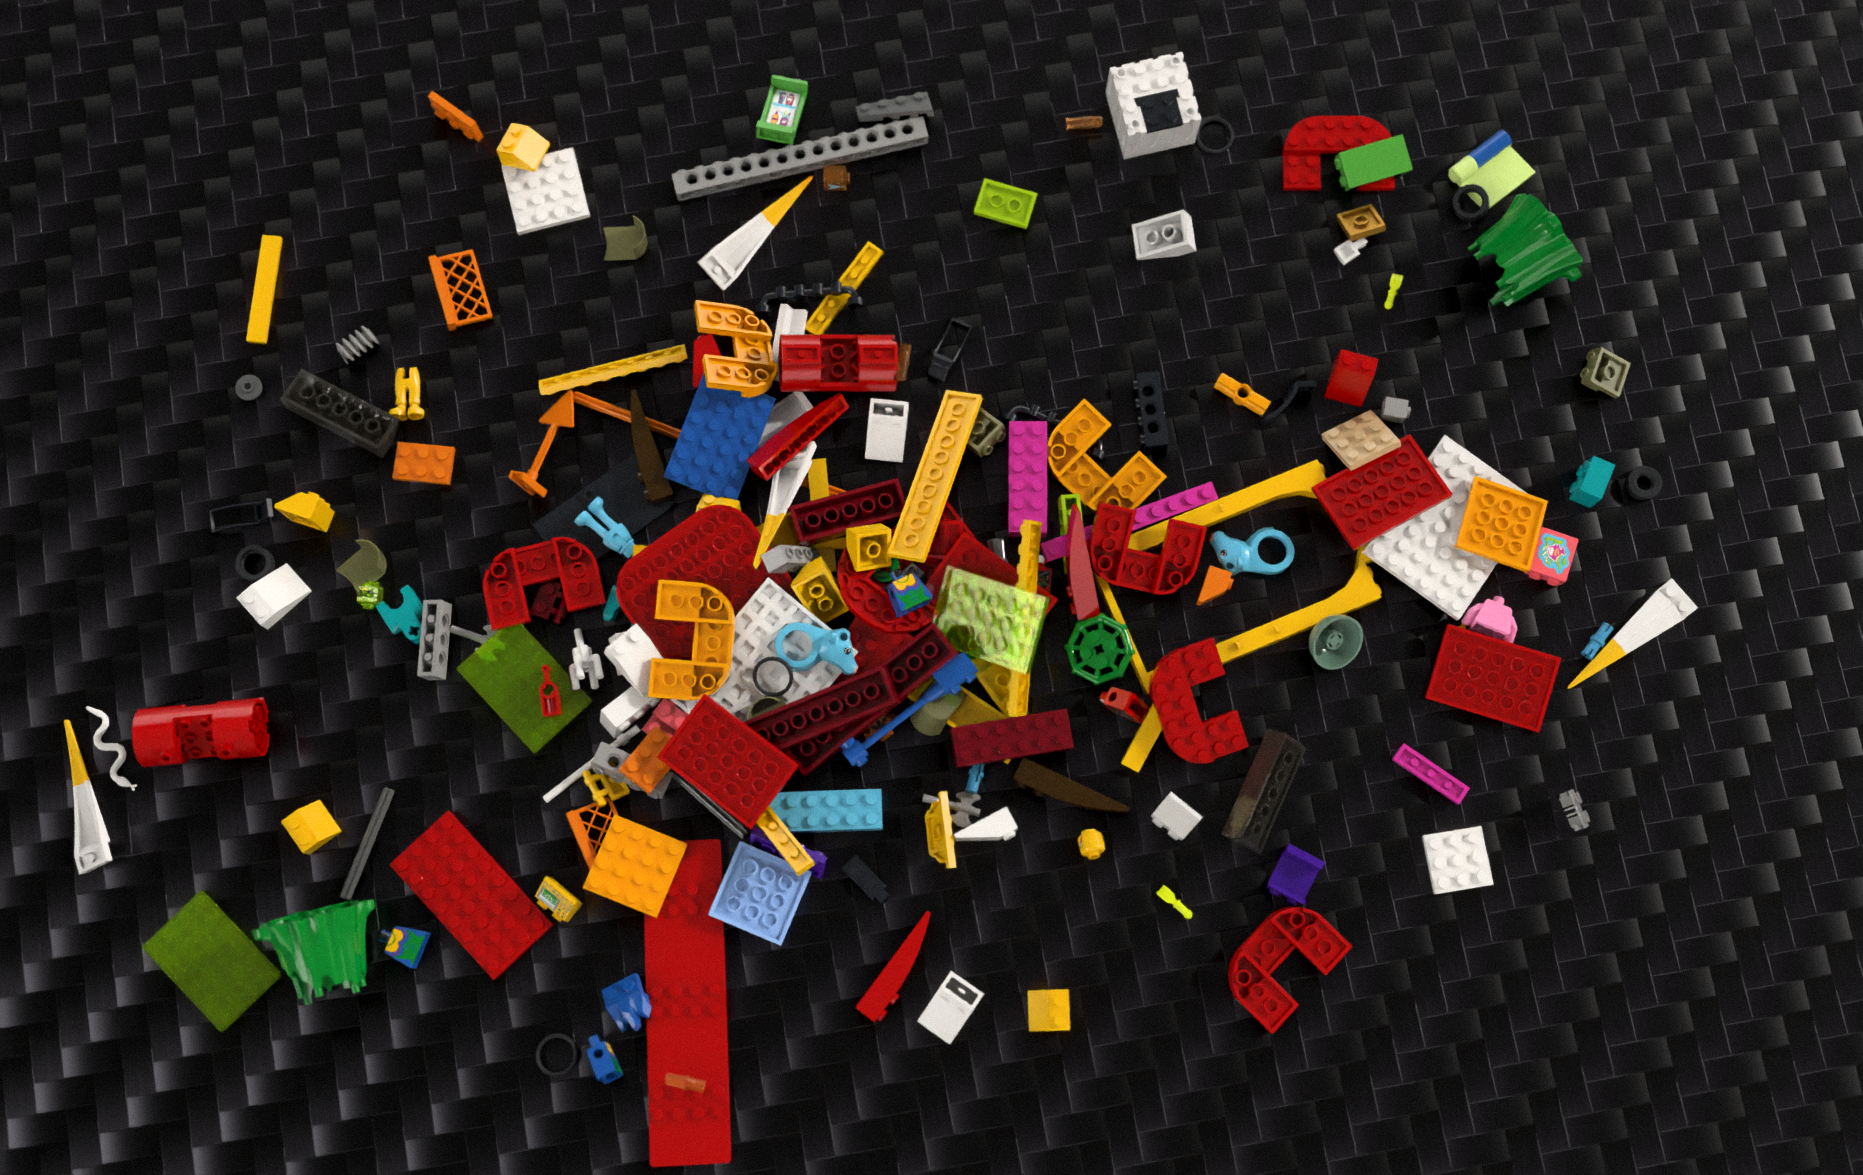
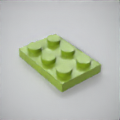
M984 178L974 209V215L1027 229L1037 193Z

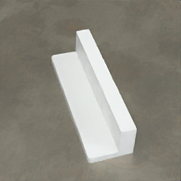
M780 304L772 349L774 363H778L780 334H804L808 315L807 310L792 309L788 304ZM779 364L775 381H779Z

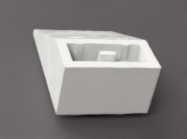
M871 398L865 459L903 463L909 402Z
M951 971L917 1022L948 1044H951L984 993Z

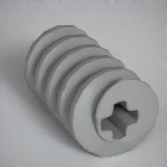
M361 326L362 333L355 330L356 337L349 334L350 341L343 338V345L338 342L336 343L337 351L347 364V358L352 361L355 360L353 354L358 357L361 356L360 349L366 353V346L374 347L373 341L379 344L369 328Z

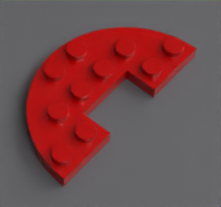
M845 547L838 562V588L846 606L860 621L879 631L903 634L920 630L939 616L941 612L929 603L897 618L888 593L870 580V577L878 568L855 571L848 550Z

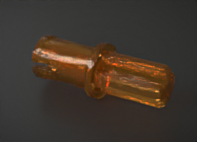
M1082 115V117L1066 118V130L1081 128L1085 130V128L1101 127L1103 124L1101 116L1085 117Z
M907 343L900 344L898 370L895 377L898 381H905L908 365L911 363L909 358L912 345L908 344L907 347Z
M667 1073L665 1084L683 1088V1091L687 1089L703 1093L706 1080L689 1077V1075L682 1076Z

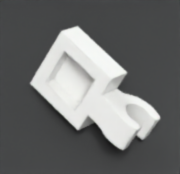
M1365 237L1358 239L1354 243L1348 239L1333 251L1344 266L1360 255L1358 250L1366 246L1368 242Z

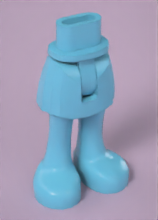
M600 497L595 498L588 506V510L597 516L610 530L607 531L586 510L574 522L578 526L585 525L592 528L602 537L604 545L619 552L620 555L623 553L629 559L633 555L634 539L631 538L622 523L617 524L604 512L602 507L603 499Z

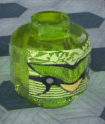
M364 581V584L359 585L357 602L362 604L364 609L374 610V607L383 600L384 588L380 586L379 582Z

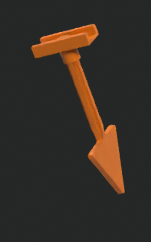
M571 389L539 419L541 424H549L551 426L531 468L527 473L511 470L508 476L530 495L534 496L536 492L541 497H545L547 490L536 482L539 475L538 471L559 426L574 427V399Z

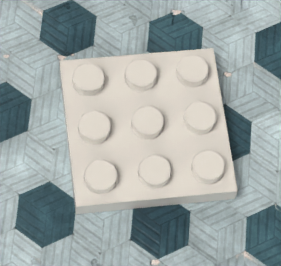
M1481 826L1422 836L1434 894L1494 885Z

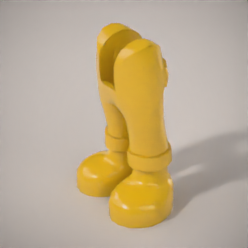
M417 367L410 368L408 379H406L404 368L397 369L395 378V405L397 407L389 410V418L400 421L407 420L408 390L410 405L408 408V418L419 420L424 417V410L419 407L420 376Z

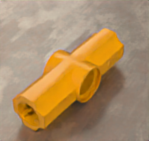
M1224 373L1220 375L1213 387L1232 398L1237 405H1243L1260 416H1263L1271 401L1252 391L1247 384H1241ZM1238 392H1244L1247 397H1240Z

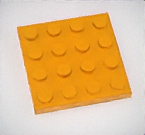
M1475 476L1472 480L1455 548L1524 572H1529L1548 501Z
M614 815L583 889L657 918L688 844Z

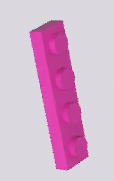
M1404 743L1392 759L1457 805L1460 804L1470 789Z

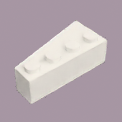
M631 686L601 710L600 723L615 739L632 723L642 717L648 709L656 706L661 698L648 697V693L642 697Z

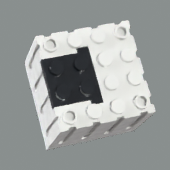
M1182 51L1172 56L1168 54L1159 56L1154 60L1151 58L1136 64L1133 62L1124 64L1119 68L1116 66L1110 68L1106 96L1124 159L1195 143L1201 123V115L1197 112L1198 105L1195 96H1193L1191 80H1188L1189 73L1186 63L1183 62L1184 56Z

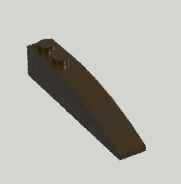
M632 390L631 430L634 449L641 471L637 474L640 483H645L647 489L643 491L647 501L651 500L652 504L656 505L673 499L674 494L669 480L663 477L665 469L636 390Z
M1024 757L1013 777L1016 786L1022 789L1028 787L1034 790L1033 794L1041 798L1047 796L1069 805L1104 812L1127 813L1130 809L1128 806Z

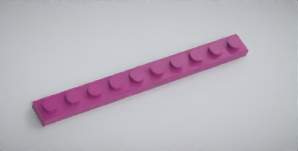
M1212 482L1134 509L1137 511L1132 531L1218 500L1219 498ZM1093 525L1084 528L1086 541L1090 539ZM1067 534L1040 544V549L1046 563L1066 556Z

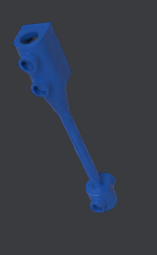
M962 652L933 674L936 682L923 694V697L864 742L860 743L853 737L848 739L841 745L842 753L852 766L857 764L858 767H861L868 761L866 758L869 755L866 751L867 748L926 703H930L949 693L952 696L957 694L962 689L960 687L962 683L966 681L970 684L977 678L975 674L978 672L977 668L965 652Z

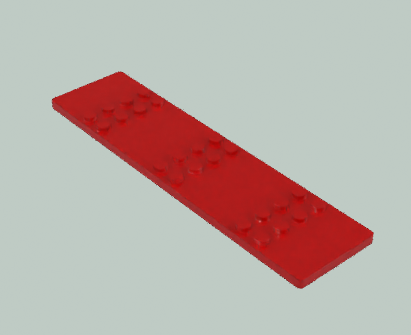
M719 839L682 841L688 845L657 918L644 913L646 994H648L652 1007L650 1017L647 1018L650 1165L652 1167L729 1163L732 1159L724 921L708 915L723 880L722 842Z

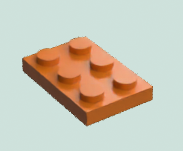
M432 91L428 95L431 101L430 105L436 110L435 114L439 118H446L456 130L460 128L464 131L463 134L470 140L474 138L479 142L483 138L476 121Z
M398 442L392 478L399 481L450 485L455 448Z
M655 725L622 764L619 772L648 794H651L671 769L657 758L671 739V736Z

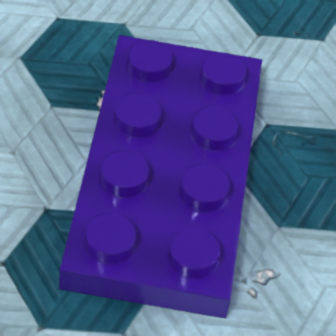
M754 827L751 832L750 845L785 860L761 828ZM800 844L815 864L808 870L812 872V876L821 879L825 871L827 857L819 851H811Z

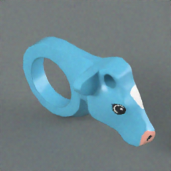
M1264 527L1257 530L1246 542L1228 537L1221 531H1216L1209 537V542L1215 549L1223 570L1232 572L1231 576L1240 572H1254L1266 575L1281 573L1292 563L1295 553L1290 538L1283 532L1274 530L1273 527ZM1270 537L1279 539L1286 548L1284 561L1275 565L1262 561L1257 550L1261 540Z
M794 622L783 627L775 639L774 646L776 647L778 657L786 661L791 666L792 671H807L821 660L838 667L843 674L848 676L855 675L858 671L850 640V632L846 628L826 630L808 623ZM795 630L807 633L813 643L810 656L801 661H794L788 658L782 648L785 636Z

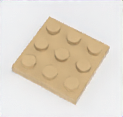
M1372 410L1321 434L1322 440L1350 471L1401 447L1400 440Z

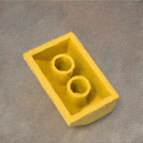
M308 491V494L299 492L276 503L274 506L275 509L291 521L326 533L335 513L330 508V504L326 503L324 499L319 498L318 494Z
M821 556L805 564L791 583L792 589L803 606L824 624L849 611L841 597L837 580Z

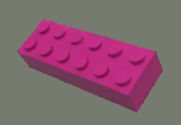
M1009 421L1008 537H1022L1020 535V526L1023 524V520L1042 522L1041 538H1046L1047 421Z

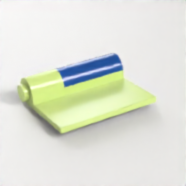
M1499 130L1449 169V178L1460 187L1475 184L1485 189L1489 197L1488 209H1490L1534 175L1535 171L1513 150L1510 136L1504 130ZM1474 192L1467 193L1481 208V196Z

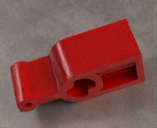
M542 665L545 682L540 686L543 717L563 716L559 687L551 681L552 669L548 665ZM548 687H554L551 695L546 696L545 691H548Z

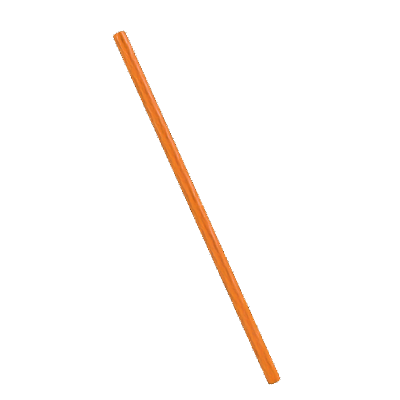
M574 392V402L631 423V411L583 393ZM645 417L651 431L678 440L681 432L680 429ZM805 476L800 486L809 489V479ZM828 484L829 496L847 492Z

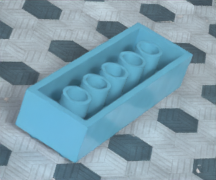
M881 789L779 792L770 804L771 809L791 834L883 830Z

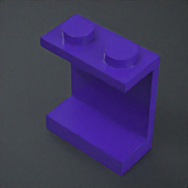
M1288 844L1266 888L1270 889L1269 893L1276 897L1282 895L1287 898L1289 904L1296 907L1298 904L1302 906L1306 902L1305 898L1318 871L1323 868L1325 862Z

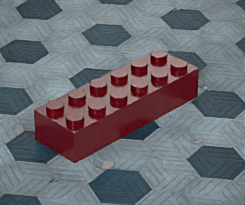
M896 478L790 506L786 515L796 545L808 547L845 537L846 528L878 523L886 526L897 523L906 501L899 480Z
M1067 709L950 729L956 769L1074 748Z

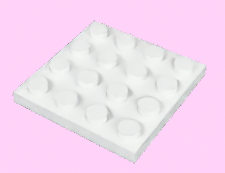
M573 147L545 154L535 172L501 165L519 235L590 217Z

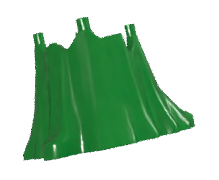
M1525 193L1522 195L1518 194L1502 218L1468 247L1470 253L1480 247L1479 251L1473 255L1477 260L1483 256L1496 255L1497 265L1504 269L1501 278L1495 282L1498 288L1501 289L1490 300L1493 306L1505 301L1504 304L1508 307L1526 295L1559 278L1576 281L1582 276L1577 267L1581 266L1583 258L1564 234L1560 220L1554 213L1549 212L1538 198L1531 194L1528 196Z
M374 899L363 901L350 900L318 909L292 913L285 917L262 923L260 928L252 930L255 940L271 942L278 954L282 969H285L287 975L292 978L298 998H303L304 1005L312 1004V989H314L315 997L323 996L322 985L330 992L332 991L333 984L343 983L344 989L352 988L353 993L360 992V987L366 986L365 975L367 974L366 919L370 912L375 909Z

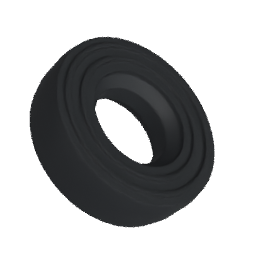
M1640 466L1633 469L1626 479L1627 491L1638 500L1654 498L1662 487L1660 474L1649 466ZM1644 476L1650 480L1651 486L1648 490H1642L1638 487L1637 479Z

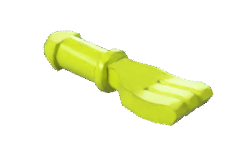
M1392 273L1389 284L1391 290L1388 291V296L1384 303V307L1387 310L1393 307V302L1397 295L1396 291L1400 288L1404 277L1402 275Z
M1163 885L1156 894L1166 903L1174 905L1173 908H1176L1184 918H1192V911L1188 910L1180 900L1177 901L1175 894L1168 887Z

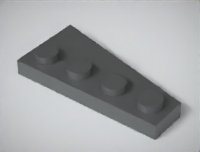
M917 92L914 95L898 96L895 99H884L876 103H864L856 106L859 122L880 121L884 117L900 119L902 115H910L911 118H918L919 114H927V117L934 116L927 92Z

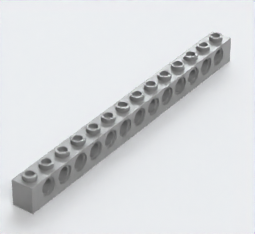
M923 116L918 118L910 117L908 120H895L886 125L877 124L869 129L860 128L851 133H839L834 137H822L817 141H804L795 146L787 145L778 150L769 149L765 153H752L743 158L734 157L726 162L717 161L708 166H696L694 169L687 171L679 170L672 174L678 201L928 144V133ZM905 130H910L912 133L904 134L903 132ZM888 134L894 135L893 138H886L885 136ZM871 138L876 139V141L873 143L868 142V140ZM853 142L858 143L855 147L850 146ZM837 146L840 147V150L834 151L832 148ZM816 151H822V152H823V153L820 154V155H815V154H814ZM798 155L805 156L803 159L796 158ZM780 159L787 160L785 163L778 162ZM763 163L769 164L767 167H761ZM745 167L751 168L747 172L742 171ZM728 171L733 172L730 176L724 175ZM710 175L715 176L714 179H712V180H707V177H708V176H710ZM697 180L695 184H689V181Z

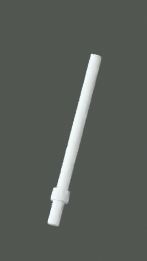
M635 725L626 733H621L617 736V740L610 745L616 748L625 746L629 743V739L641 730ZM593 758L545 794L543 799L548 803L583 776L582 773L584 771L592 769L590 766Z

